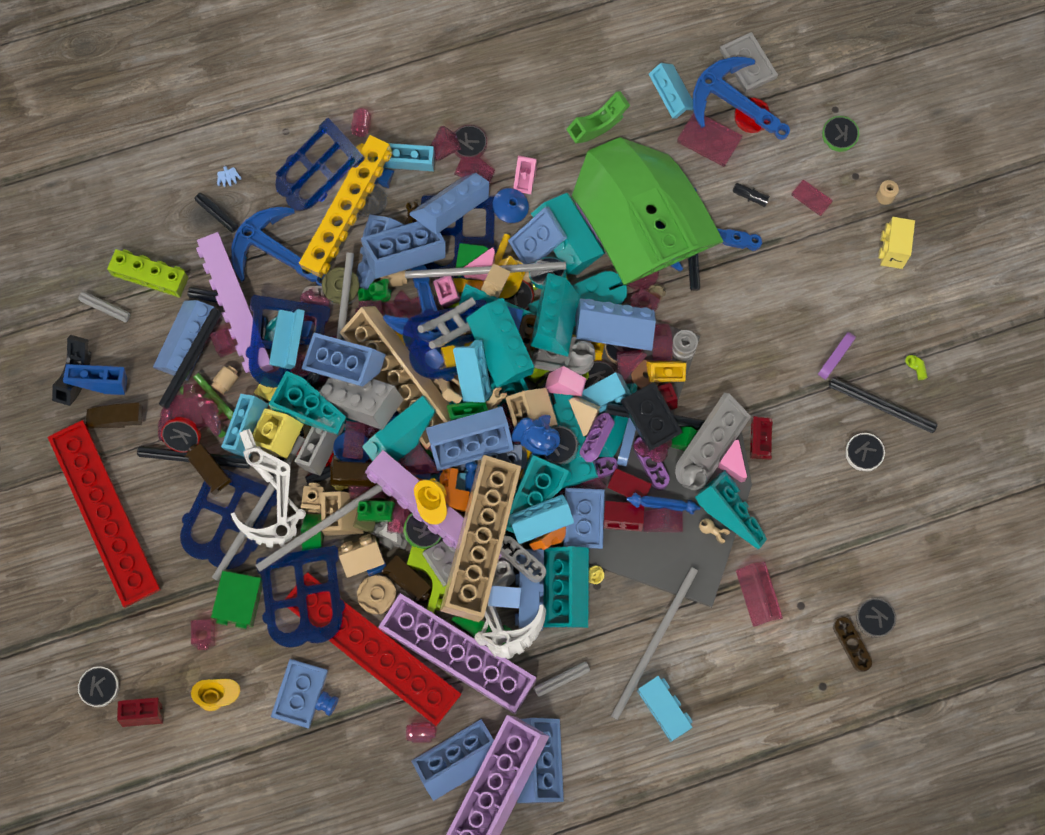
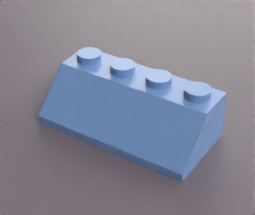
M477 173L464 176L411 211L410 216L433 233L438 234L489 198V181Z
M418 221L361 238L369 268L375 279L445 258V240L440 232L435 234Z
M580 299L575 315L576 339L652 351L656 323L655 312L649 308H638L630 305L594 301L592 299Z
M198 300L184 301L153 368L174 376L211 309L216 308ZM198 356L197 360L195 361V363H194L192 369L190 370V372H189V374H188V376L186 377L185 380H187V381L189 380V378H190V376H191V374H192V372H193V369H194V367H195V365H196V363H197V361H198V359H199V356Z
M313 333L301 369L363 387L380 373L386 354L373 348Z
M503 407L426 428L437 471L479 460L483 455L493 456L514 450Z
M521 719L547 734L549 738L517 803L564 802L560 719Z
M482 719L412 760L423 785L433 801L477 775L494 741Z

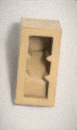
M493 263L481 291L489 296L500 297L510 271Z

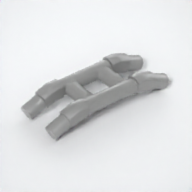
M471 297L447 313L419 325L418 331L420 333L428 332L438 327L443 336L430 341L429 347L431 349L441 347L456 337L470 331L468 323L463 321L460 314L467 311L476 302ZM453 318L459 328L450 332L444 322Z

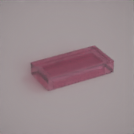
M802 180L791 195L819 216H822L833 202L805 180Z
M346 421L342 457L362 459V446L364 445L365 435L364 423Z

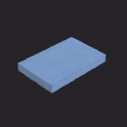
M545 207L511 237L508 242L520 262L523 264H534L537 260L545 258L567 236L550 208Z
M565 488L564 497L569 505L574 523L566 526L563 547L575 546L603 549L605 490Z
M289 659L271 717L310 729L316 711L315 706L321 695L328 670Z

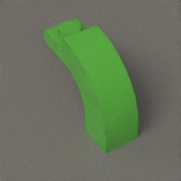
M617 91L598 111L585 117H576L566 130L575 143H583L595 139L623 119L622 114L629 108L630 104L621 91Z

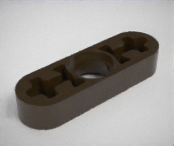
M846 617L838 618L833 624V630L852 666L858 672L869 670L872 666V659L852 622ZM840 622L842 624L846 623L848 626L845 628L847 634L852 632L853 635H850L847 638L843 639L842 636H845L846 633L843 629H838V627L840 626ZM849 639H854L858 643L856 650L848 648L847 642ZM861 650L862 653L859 654V656H860V658H861L862 660L866 659V661H867V663H865V667H866V668H864L862 665L859 666V665H858V662L860 661L859 657H858V656L853 657L852 654H856L857 652H859V651Z

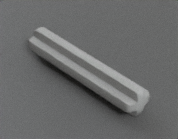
M82 291L78 297L80 302L123 322H128L131 316L129 312L87 292Z
M583 662L535 686L534 690L537 696L540 697L588 673L590 668L587 662Z

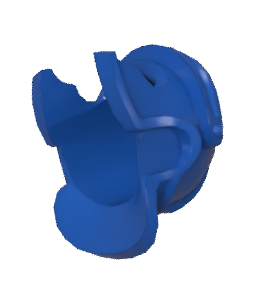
M542 415L537 420L530 418L522 419L515 426L511 435L513 442H521V445L532 452L534 456H548L555 451L560 443L558 431L549 426L550 415Z

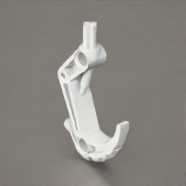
M251 429L244 430L239 434L246 450L243 453L247 463L254 467L267 483L270 482L277 490V523L267 528L254 529L242 524L235 513H231V516L239 530L247 535L246 537L251 541L255 540L259 545L264 543L266 547L273 548V544H279L280 547H283L293 536H296V524L299 519H303L306 516V512L303 509H298L288 497L289 464L263 451L260 446H256ZM256 452L260 455V460L253 463L249 460V455ZM270 473L276 475L277 484L273 481V476ZM288 503L296 511V514L291 517H287ZM283 525L287 528L285 536L277 535L276 528Z
M501 556L497 563L492 586L509 587L515 581L516 575L513 571V565ZM487 603L484 615L486 622L482 631L475 635V640L481 646L487 645L494 657L510 659L514 654L524 652V649L526 647L529 648L532 642L536 640L545 621L546 608L544 605H539L537 616L526 627L514 631H504L496 606H488ZM489 625L492 632L485 633Z

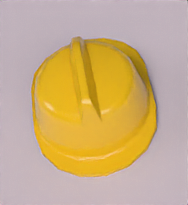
M508 256V258L499 261L497 265H518L523 263L513 259L512 256ZM511 272L499 298H509L515 295L520 288L525 272Z
M435 478L419 481L414 487L418 512L427 523L440 524L447 515L446 490Z
M231 679L201 680L191 690L193 701L206 711H215L221 706L230 705L240 695V686Z

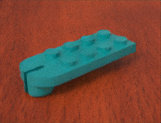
M612 271L599 273L572 285L579 294L578 304L580 299H592L594 301L622 305L627 295L626 285L624 286L618 274ZM613 286H617V288H615V289H613V290H611V291L609 290V288H611V287H613ZM539 300L528 304L529 311L534 313L535 316L537 315Z
M549 393L558 423L557 426L551 428L564 427L569 429L575 435L577 441L576 451L568 461L553 463L569 470L561 488L563 490L599 476L594 461L586 462L580 455V450L586 440V436H583L569 402V399L573 396L553 393L557 403L553 404V395Z

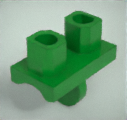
M389 279L373 282L368 289H359V301H365V307L389 301L391 298V289H388Z
M359 501L357 520L392 522L395 503L393 501Z

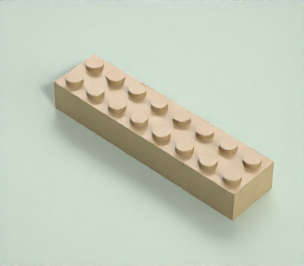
M376 306L361 307L340 331V334L347 342L373 348L386 354L381 371L374 379L396 387L404 399L397 408L399 414L425 395L436 410L428 427L449 422L450 418L447 411L449 403L443 398L440 391L394 330L384 321L382 314ZM425 430L419 441L428 450L431 449Z
M483 455L478 461L440 611L476 622L484 618L521 466Z

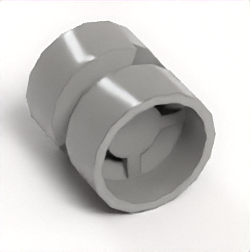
M681 330L676 333L671 347V353L675 359L679 361L692 359L698 345L695 333L690 330Z

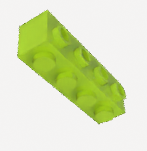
M115 249L107 268L114 277L181 298L189 279L185 270L180 267L174 266L172 268L162 261L154 262L143 255L138 257L128 250L120 251Z

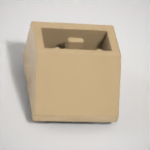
M547 388L522 391L505 397L514 428L524 418L537 420L542 415L551 416L550 427L558 425Z
M341 491L321 492L322 521L359 497L360 494ZM358 507L323 529V534L325 536L364 534L363 530L353 527Z
M364 535L359 538L360 541L354 543L348 541L341 544V548H338L339 558L347 578L385 564L375 535Z

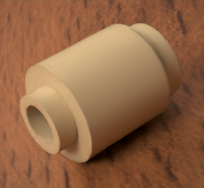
M891 180L884 181L876 194L879 203L883 205L891 204L898 194V185Z
M406 270L380 277V281L389 279L388 287L403 286L402 284H407V279L405 278Z
M223 366L212 380L211 386L221 394H224L226 391L228 392L239 378L236 375L238 371L231 366Z

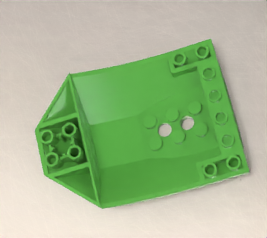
M621 137L588 150L571 197H573L594 229L624 286L723 243V239L697 192L679 165L668 154ZM648 205L655 206L656 213L649 214L646 211V207ZM655 222H663L665 228L658 229L655 225Z

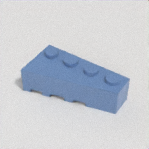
M526 549L544 565V550L537 549L533 551L532 549ZM520 554L516 556V561L519 564H525L527 558ZM530 562L528 567L525 568L526 570H528L529 567L531 568L532 562ZM532 569V570H533V574H532L533 576H536V575H539V576H540V574H539V573H540V570H539V569H537L536 571H535L534 569ZM521 572L516 574V586L521 588L519 614H515V626H519V629L529 625L537 616L539 605H543L544 585L543 580L538 583L532 582Z

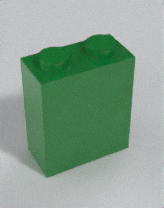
M222 571L211 618L216 620V624L227 626L228 623L236 624V628L247 630V626L253 627L264 581L258 577Z

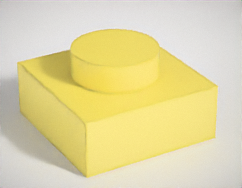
M264 377L254 393L270 402L278 384Z

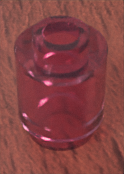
M359 108L354 111L351 123L353 135L365 137L366 133L369 132L371 114L368 110Z
M412 722L411 725L406 726L407 741H412V743H430L432 738H436V727L432 726L431 722Z

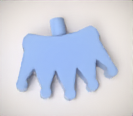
M227 166L223 167L224 171L217 173L218 186H220L222 181L223 186L226 187L227 181L231 187V179L235 184H237L236 177L241 180L234 167L228 170Z

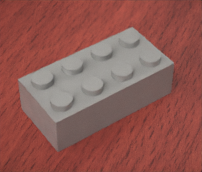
M330 377L319 392L347 418L381 430L384 429L404 400L394 385L375 379L370 380L362 387Z

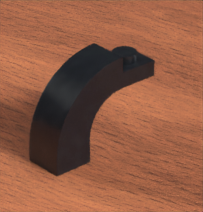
M70 335L67 338L65 367L66 364L90 365L91 352L88 351V339ZM64 367L61 376L52 385V401L71 406L82 388L63 382Z

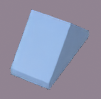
M492 586L488 606L519 608L521 588Z

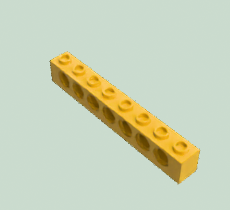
M369 135L299 262L302 269L320 278L328 273L331 260L338 255L341 242L346 240L348 236L347 231L350 226L355 224L358 211L362 210L365 206V199L368 193H372L375 180L382 175L385 162H388L392 156L390 144ZM372 157H378L375 162H370ZM363 173H369L368 177L361 178ZM354 189H361L359 193L352 194ZM345 205H352L349 210H343ZM336 221H343L340 226H334ZM333 236V241L325 242L327 237ZM319 253H325L323 258L317 259Z

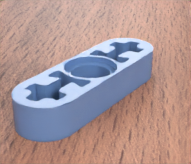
M630 418L628 419L617 461L618 465L625 467L627 466L636 431Z

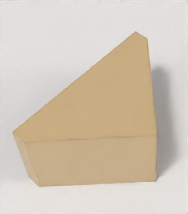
M572 397L569 399L582 434L586 436L597 418L601 407L580 397Z

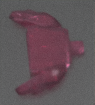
M184 384L183 395H176L170 408H163L161 410L157 426L158 439L164 442L161 436L162 428L167 420L174 419L175 417H183L193 421L197 425L196 428L209 426L213 434L218 436L222 429V420L218 414V407L211 399L195 393L194 384Z

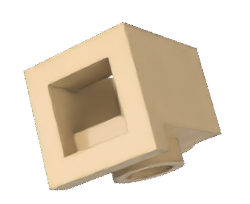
M309 483V486H304L301 509L305 512L321 513V492H325L323 487H320V484ZM316 494L314 499H310L309 495Z

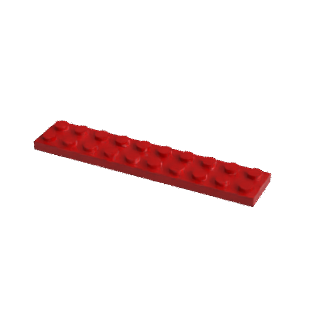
M81 420L48 436L47 438L122 606L126 608L160 591L159 584L85 422Z
M308 572L282 602L284 606L436 727L461 697L462 694Z

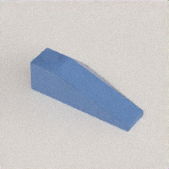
M370 214L363 237L404 226L405 224L389 217ZM361 247L360 254H363L362 262L358 264L356 276L358 277L360 288L368 289L375 277L369 268L364 249Z

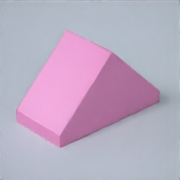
M518 155L513 189L521 193H532L537 170V159Z
M493 248L489 249L463 268L492 266L495 261V250ZM488 274L463 276L470 279L485 280Z
M444 276L433 281L439 302L444 308L460 302L461 297L452 276Z
M562 366L549 373L545 388H547L548 393L582 397L586 378Z
M735 440L719 463L718 468L723 471L725 470L727 474L739 482H745L747 474L739 440Z

